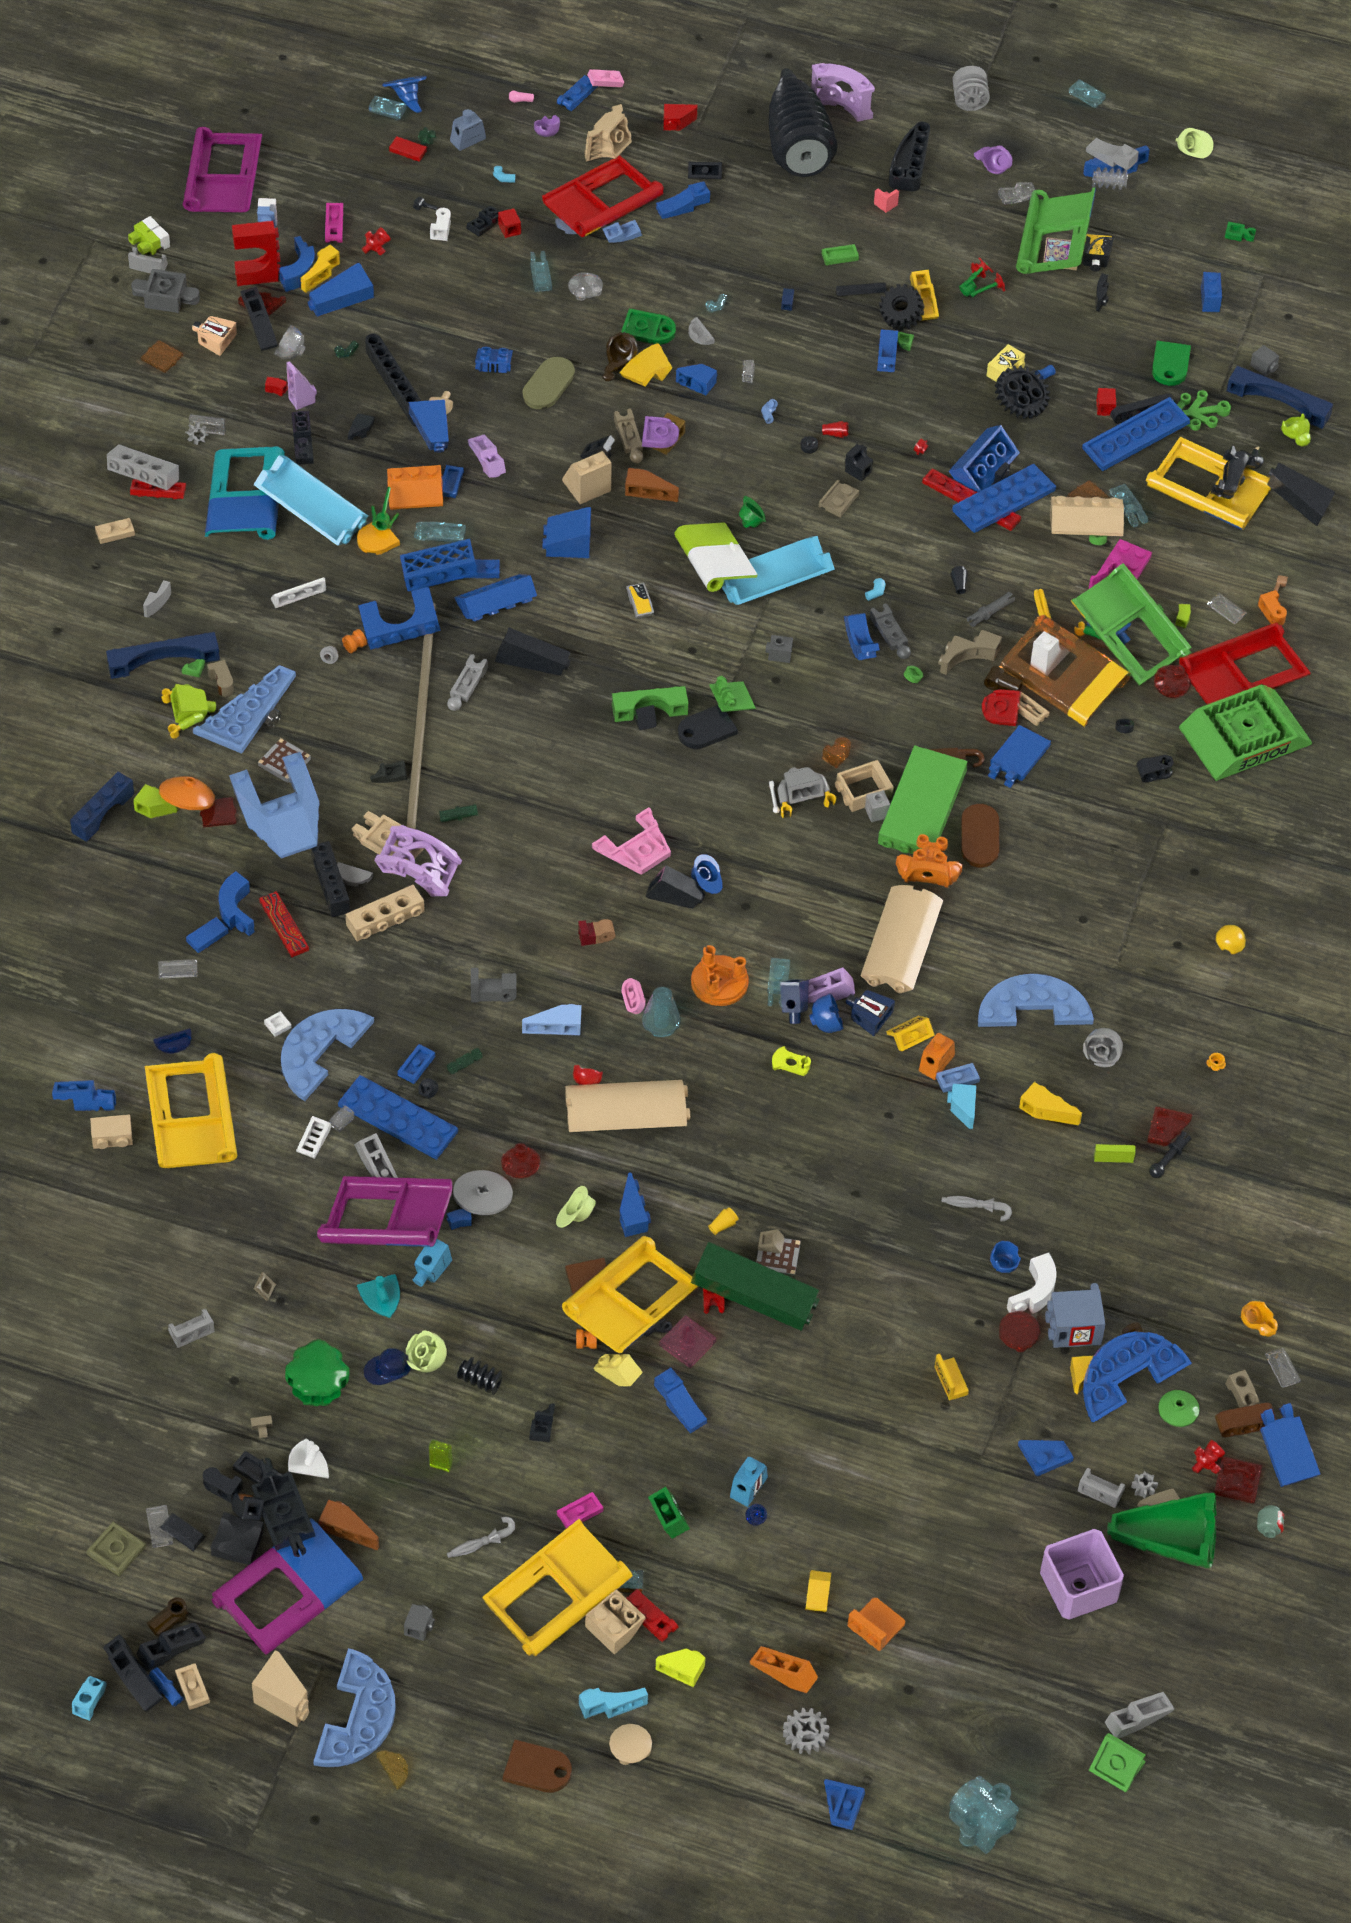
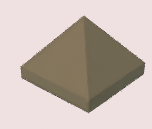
M262 1272L253 1289L267 1301L276 1284Z

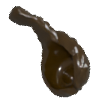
M619 332L611 336L607 342L606 355L609 364L604 369L605 373L602 377L607 382L614 379L612 372L624 368L638 352L637 341L629 333Z

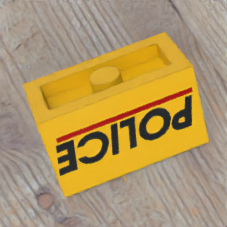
M919 1015L886 1031L887 1035L894 1036L899 1051H904L935 1036L929 1018Z
M937 1354L935 1369L948 1399L953 1400L968 1395L969 1390L955 1358L943 1360L941 1355Z

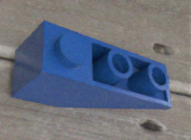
M631 1172L628 1173L620 1207V1224L625 1237L648 1232V1223H651L650 1214L648 1211L645 1212L644 1197L638 1193V1181L633 1179Z

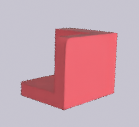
M879 188L876 189L874 204L887 213L898 205L899 191L896 189L889 193L887 191L883 192Z

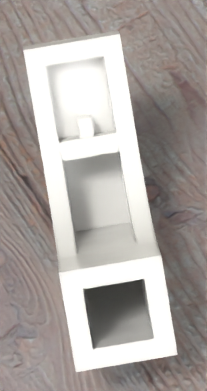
M1049 1253L1030 1260L1029 1271L1036 1284L1030 1290L1008 1298L1007 1309L1010 1314L1021 1313L1027 1308L1034 1314L1045 1307L1047 1301L1051 1299L1056 1281V1267Z

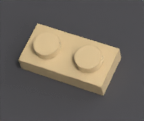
M130 518L95 526L100 544L135 536Z
M195 1663L175 1670L189 1710L210 1703Z

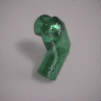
M352 341L344 349L342 346H336L334 349L335 355L339 358L350 357L357 350L359 344L356 341Z

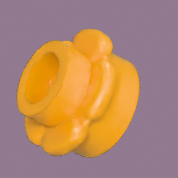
M1220 1053L1211 1054L1207 1060V1066L1211 1067L1214 1071L1224 1069L1226 1066L1224 1056Z

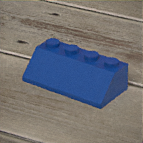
M1001 425L987 428L949 472L955 481L978 493L990 487L994 482L995 472L1005 462L1010 464L1020 452Z
M518 574L454 598L465 618L477 621L482 619L484 614L494 615L499 613L501 608L510 609L516 607L515 603L521 601L522 604L530 602L532 597L537 596L531 575Z

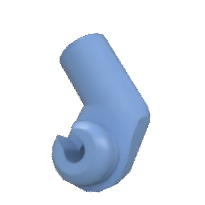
M770 399L761 409L767 424L774 421L772 413L778 406L775 399Z

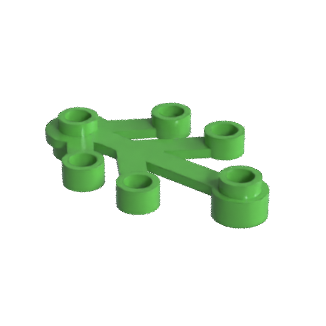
M1199 391L1197 399L1190 408L1183 410L1187 417L1194 418L1186 426L1196 431L1200 429L1202 422L1210 428H1215L1218 423L1217 417H1206L1203 414L1217 413L1219 416L1226 417L1230 414L1231 410L1229 402L1223 400L1215 406L1199 408L1208 397L1206 391ZM1188 393L1181 394L1180 402L1177 404L1181 410L1190 403L1191 395Z

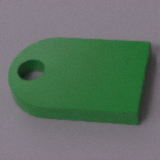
M629 308L621 332L633 335L636 341L663 345L669 343L675 337L676 325L671 318L665 315ZM664 330H669V331H671V332L665 333V332H663V331H664Z
M1157 341L1152 368L1154 379L1167 386L1181 384L1187 376L1191 345Z

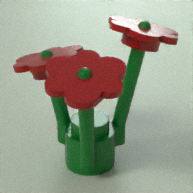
M980 257L978 259L981 263H971L970 268L973 274L959 286L964 296L968 297L971 295L972 298L978 293L995 286L1002 289L1003 292L1005 291V284L998 273H996L994 283L975 291L977 286L973 280L976 277L985 278V271L988 269L992 273L994 272L988 266V263H985Z

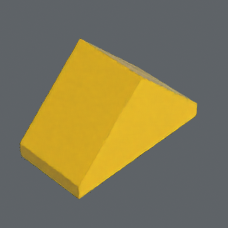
M1093 1356L1072 1357L1070 1370L1074 1392L1077 1395L1084 1387L1086 1370Z
M810 1571L806 1601L807 1610L827 1611L831 1573Z

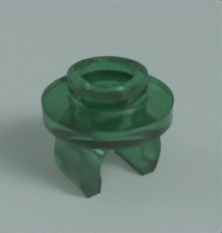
M424 127L423 130H420L418 139L421 140V144H433L436 132L433 130L428 131V128Z

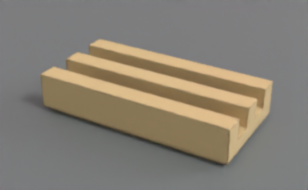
M1021 692L1018 713L1038 726L1040 721L1043 722L1044 718L1049 716V711Z

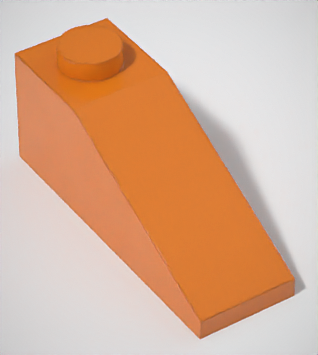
M761 1646L750 1660V1664L789 1688L807 1693L818 1679L808 1660Z

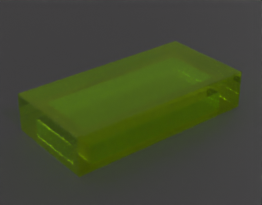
M431 1440L429 1445L430 1467L450 1472L452 1467L451 1445Z

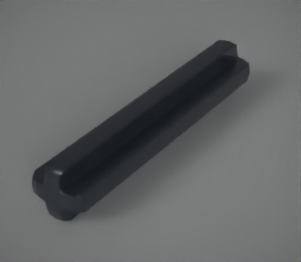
M885 282L836 286V295L884 293L887 290Z

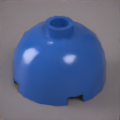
M831 993L818 998L813 1003L812 1014L809 1015L812 1025H817L819 1030L825 1033H833L844 1029L842 1018H839L838 1006Z

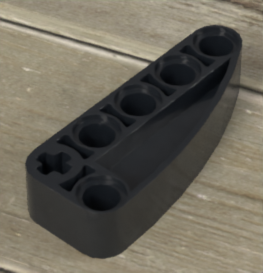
M918 122L909 130L899 144L889 170L888 184L891 188L905 191L919 190L930 135V125L927 122Z

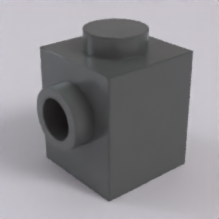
M1263 345L1252 354L1250 366L1266 377L1278 369L1279 355Z
M771 635V641L766 644V653H769L768 660L790 663L793 638Z
M412 1604L404 1623V1635L424 1641L428 1630L432 1631L435 1619L432 1618V1610L425 1605Z

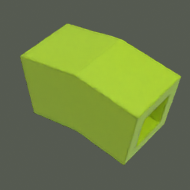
M1179 604L1176 626L1187 627L1191 614L1190 604Z

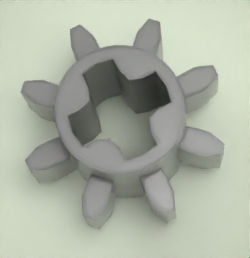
M198 422L195 423V426L189 424V430L185 431L189 435L187 440L192 441L194 439V444L198 445V441L205 442V436L209 435L204 431L206 426L200 427ZM199 431V435L195 436L194 432Z
M1145 1471L1140 1476L1135 1475V1481L1131 1485V1488L1136 1489L1135 1495H1139L1144 1499L1149 1495H1154V1489H1157L1158 1482H1153L1154 1475L1147 1474Z

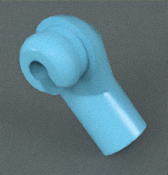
M501 166L494 167L493 176L500 182L515 183V174H505L502 172L503 168Z
M882 578L875 579L873 590L865 592V597L868 601L884 594L886 584Z

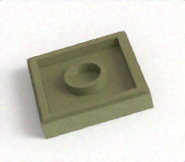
M113 1521L86 1552L88 1556L120 1577L146 1548V1543Z

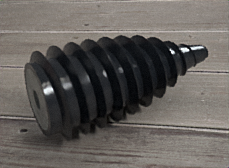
M788 68L783 69L769 106V135L772 154L777 164L790 174L798 177L814 176L822 172L835 157L838 147L837 140L825 107L815 91L806 83L797 79L792 70Z

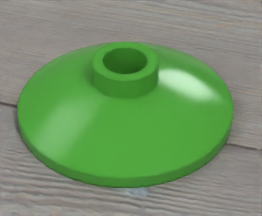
M1174 1390L1166 1393L1160 1399L1158 1406L1159 1414L1165 1422L1172 1426H1188L1199 1415V1404L1195 1397L1188 1392Z

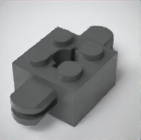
M152 269L148 281L135 279L131 283L133 296L144 297L145 308L179 313L182 303L196 305L200 301L199 290L187 287L186 274Z

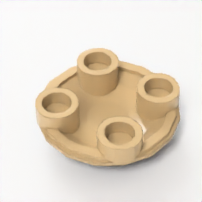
M626 1724L615 1729L610 1737L609 1745L611 1752L619 1759V1762L623 1765L640 1762L650 1755L652 1740L650 1734L643 1727L635 1724Z

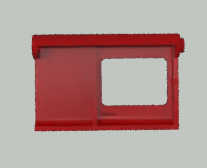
M1276 622L1179 659L1182 672L1207 705L1261 684L1275 689L1311 674L1292 647L1283 638L1284 629L1282 625ZM1275 646L1293 667L1251 683L1234 661Z

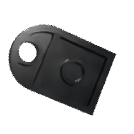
M719 705L686 717L678 726L680 742L692 749L705 748L738 734V729L728 714L721 711ZM690 733V734H692L693 736H692V737H685L684 734Z

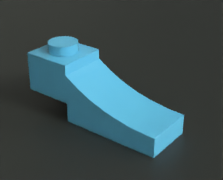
M645 1687L620 1693L603 1692L599 1688L587 1689L579 1695V1706L585 1719L605 1712L609 1719L648 1704V1693Z

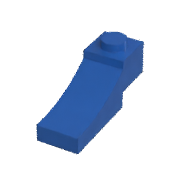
M704 181L691 184L678 195L657 202L656 209L662 219L693 212L694 206L710 202V191Z
M672 1368L654 1378L655 1388L665 1398L666 1405L690 1434L707 1423V1418L692 1400L683 1385V1381Z

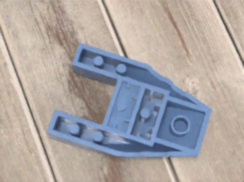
M301 752L283 757L286 772L294 793L262 804L259 801L247 770L229 775L248 828L256 832L257 836L261 840L263 839L268 844V847L280 858L317 846L318 809L320 803Z

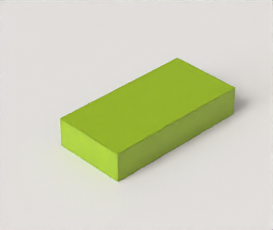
M1096 1144L1094 1162H1134L1135 1145Z

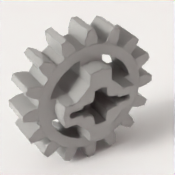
M802 1708L801 1713L794 1710L793 1717L787 1716V1722H784L783 1729H785L783 1730V1737H787L786 1744L792 1743L791 1750L799 1748V1754H802L803 1750H807V1753L810 1754L811 1749L818 1752L819 1745L825 1746V1740L829 1738V1733H827L829 1732V1725H826V1718L820 1719L821 1712L815 1715L812 1708L809 1712ZM792 1728L794 1729L796 1736L793 1735Z

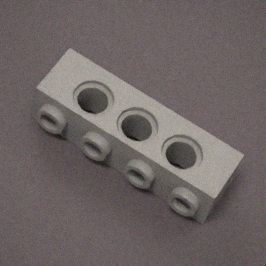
M117 445L107 454L108 470L168 490L179 481V465L122 445Z

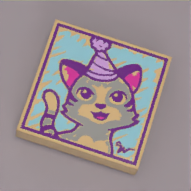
M1047 238L1043 263L1068 259L1071 240ZM1077 266L1063 269L1077 270Z

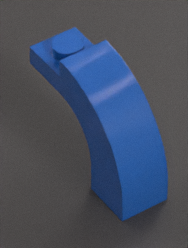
M301 236L294 237L295 251L299 257L298 261L292 265L279 268L280 281L285 292L301 287V277L315 264L313 246L308 247L307 243L303 242Z
M881 329L877 371L895 372L898 331Z
M865 613L844 616L848 640L855 657L858 660L877 657L876 651L879 650V644L874 643L870 637Z
M235 871L224 881L220 888V916L228 929L231 930L236 926L240 932L250 936L255 932L254 921L237 907V904L250 893L249 881Z

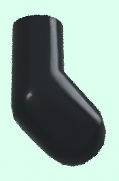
M661 1319L645 1332L644 1336L648 1337L653 1332L667 1333L672 1329V1323Z

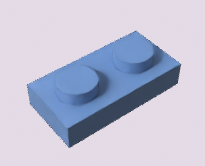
M973 1063L936 1073V1079L943 1093L951 1091L953 1084L972 1085L980 1081Z

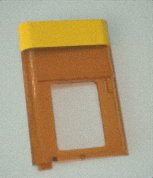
M1046 615L1038 616L1034 620L1032 627L1004 657L999 666L1008 675L1023 680L1024 686L1084 727L1087 725L1089 718L1117 686L1119 688L1124 687L1131 676L1130 672ZM1045 631L1057 638L1061 646L1077 656L1056 681L1050 679L1018 657L1020 651L1037 632L1043 633Z

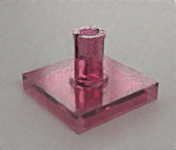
M685 1315L659 1341V1346L691 1368L716 1343V1337Z

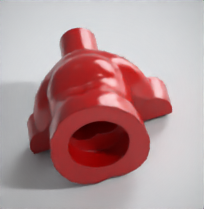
M381 227L374 234L368 231L365 234L366 245L362 248V251L365 254L370 250L376 251L381 256L386 252L382 246L391 241V239Z
M1210 1440L1204 1449L1199 1446L1194 1451L1197 1463L1192 1467V1470L1198 1474L1203 1468L1211 1470L1214 1474L1221 1470L1215 1462L1225 1455V1451L1215 1441Z

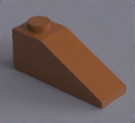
M628 468L625 496L678 502L679 488L647 470Z
M328 1500L319 1519V1526L326 1533L378 1550L379 1537L344 1503Z

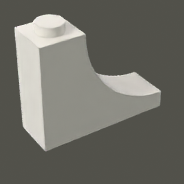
M1044 631L1033 642L1030 670L1045 679L1076 646V641L1062 632L1055 638Z

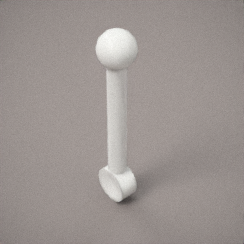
M769 781L774 805L773 812L779 813L780 808L777 806L774 782Z

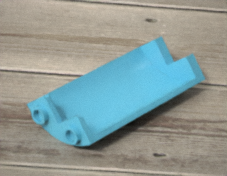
M284 455L277 457L270 470H262L254 483L257 488L336 545H346L351 540V537L367 524L366 520L369 517L367 514Z
M811 536L748 559L758 574L757 578L724 580L722 589L730 603L733 602L739 605L835 569L830 553L822 552L818 536Z

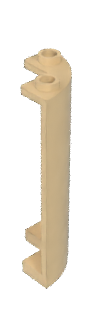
M909 885L891 887L861 973V977L868 984L875 987L887 983L897 993L913 990L943 902L940 897L925 889H922V891L915 890L913 886Z
M682 1080L565 1086L569 1132L687 1126V1120H690V1108H686L685 1097H688L687 1085H683Z

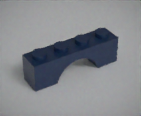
M117 772L70 819L72 834L87 842L99 830L100 823L106 812L115 804L123 806L134 795L133 780Z

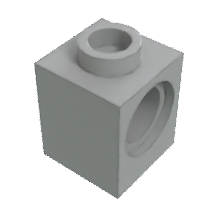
M884 790L867 794L865 809L870 821L875 822L885 819L890 803Z

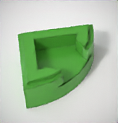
M898 332V345L904 350L910 351L914 335Z
M197 659L195 662L185 664L182 668V674L200 678L205 666V660Z

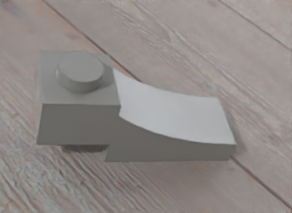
M1096 138L1086 147L1087 153L1111 167L1117 164L1128 170L1138 160L1139 151L1126 144L1116 146Z

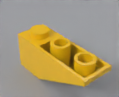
M1035 1082L1020 1098L1019 1108L1034 1118L1079 1125L1081 1122L1082 1112L1078 1108L1069 1105L1061 1097L1055 1096L1044 1086L1038 1085Z

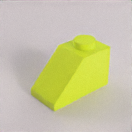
M686 1648L658 1656L655 1670L694 1687L705 1667V1657L698 1651H691Z

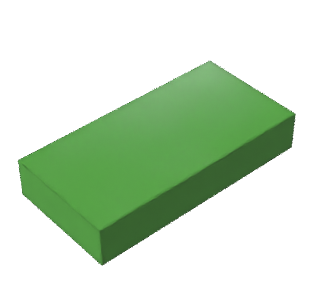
M855 244L825 248L821 252L825 265L859 261Z

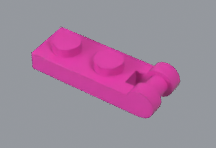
M326 203L325 243H330L331 241L343 242V203Z

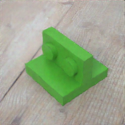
M1108 1733L1089 1771L1122 1791L1127 1792L1135 1776L1146 1762L1143 1760L1145 1754Z

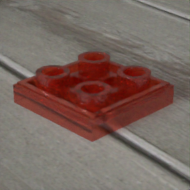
M1224 1456L1221 1457L1219 1466L1221 1470L1217 1476L1215 1495L1254 1504L1262 1465Z

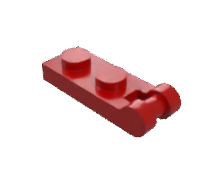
M638 1589L626 1598L645 1616L642 1625L660 1641L663 1642L668 1638L670 1632H675L678 1629L677 1623L673 1619L668 1618Z

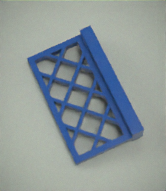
M470 539L400 555L408 591L478 575ZM468 546L464 551L459 550L460 547ZM443 551H450L447 555L441 554ZM454 554L459 555L456 559L452 558ZM427 555H432L429 559L424 558ZM436 558L442 559L439 563L434 562ZM414 559L411 564L405 562L406 560ZM419 562L425 563L422 567L416 566Z

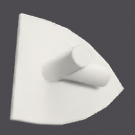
M305 1439L292 1449L288 1460L289 1472L329 1478L327 1462L319 1451V1447L314 1445V1442Z

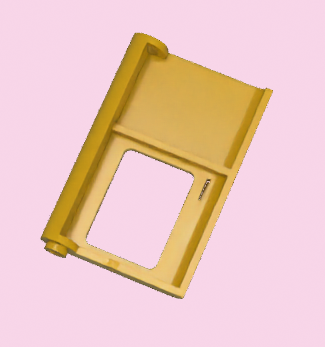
M210 1053L203 1061L145 1066L159 1166L162 1168L225 1163L235 1160L237 1158V1149L222 1056ZM203 1073L210 1115L172 1118L166 1077Z

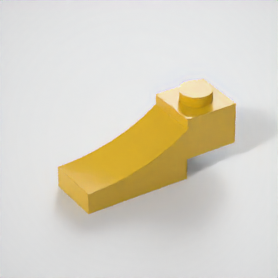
M328 245L317 253L318 260L314 266L301 277V290L305 293L331 277V269L340 264L339 251L333 246Z
M929 270L912 272L910 275L911 286L918 290L925 307L923 309L924 315H921V321L938 319L939 313Z

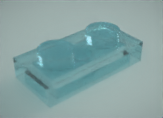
M1080 79L1069 88L1070 94L1094 108L1102 103L1106 97V94Z
M374 96L369 105V112L398 120L401 119L406 110V104L379 96Z

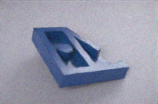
M1020 1440L1018 1442L1020 1450L1036 1476L1068 1464L1074 1458L1064 1441Z
M825 1779L824 1784L831 1824L852 1830L865 1795V1789Z

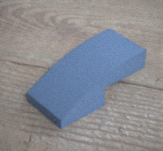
M635 220L621 226L617 222L603 228L609 243L627 241L642 236Z

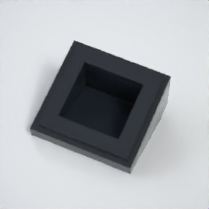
M654 705L636 709L635 721L639 730H646L657 726Z

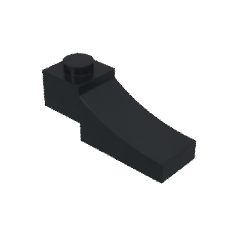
M196 1622L163 1632L158 1639L142 1643L136 1655L145 1669L150 1670L164 1665L171 1658L192 1647L203 1644L206 1637Z

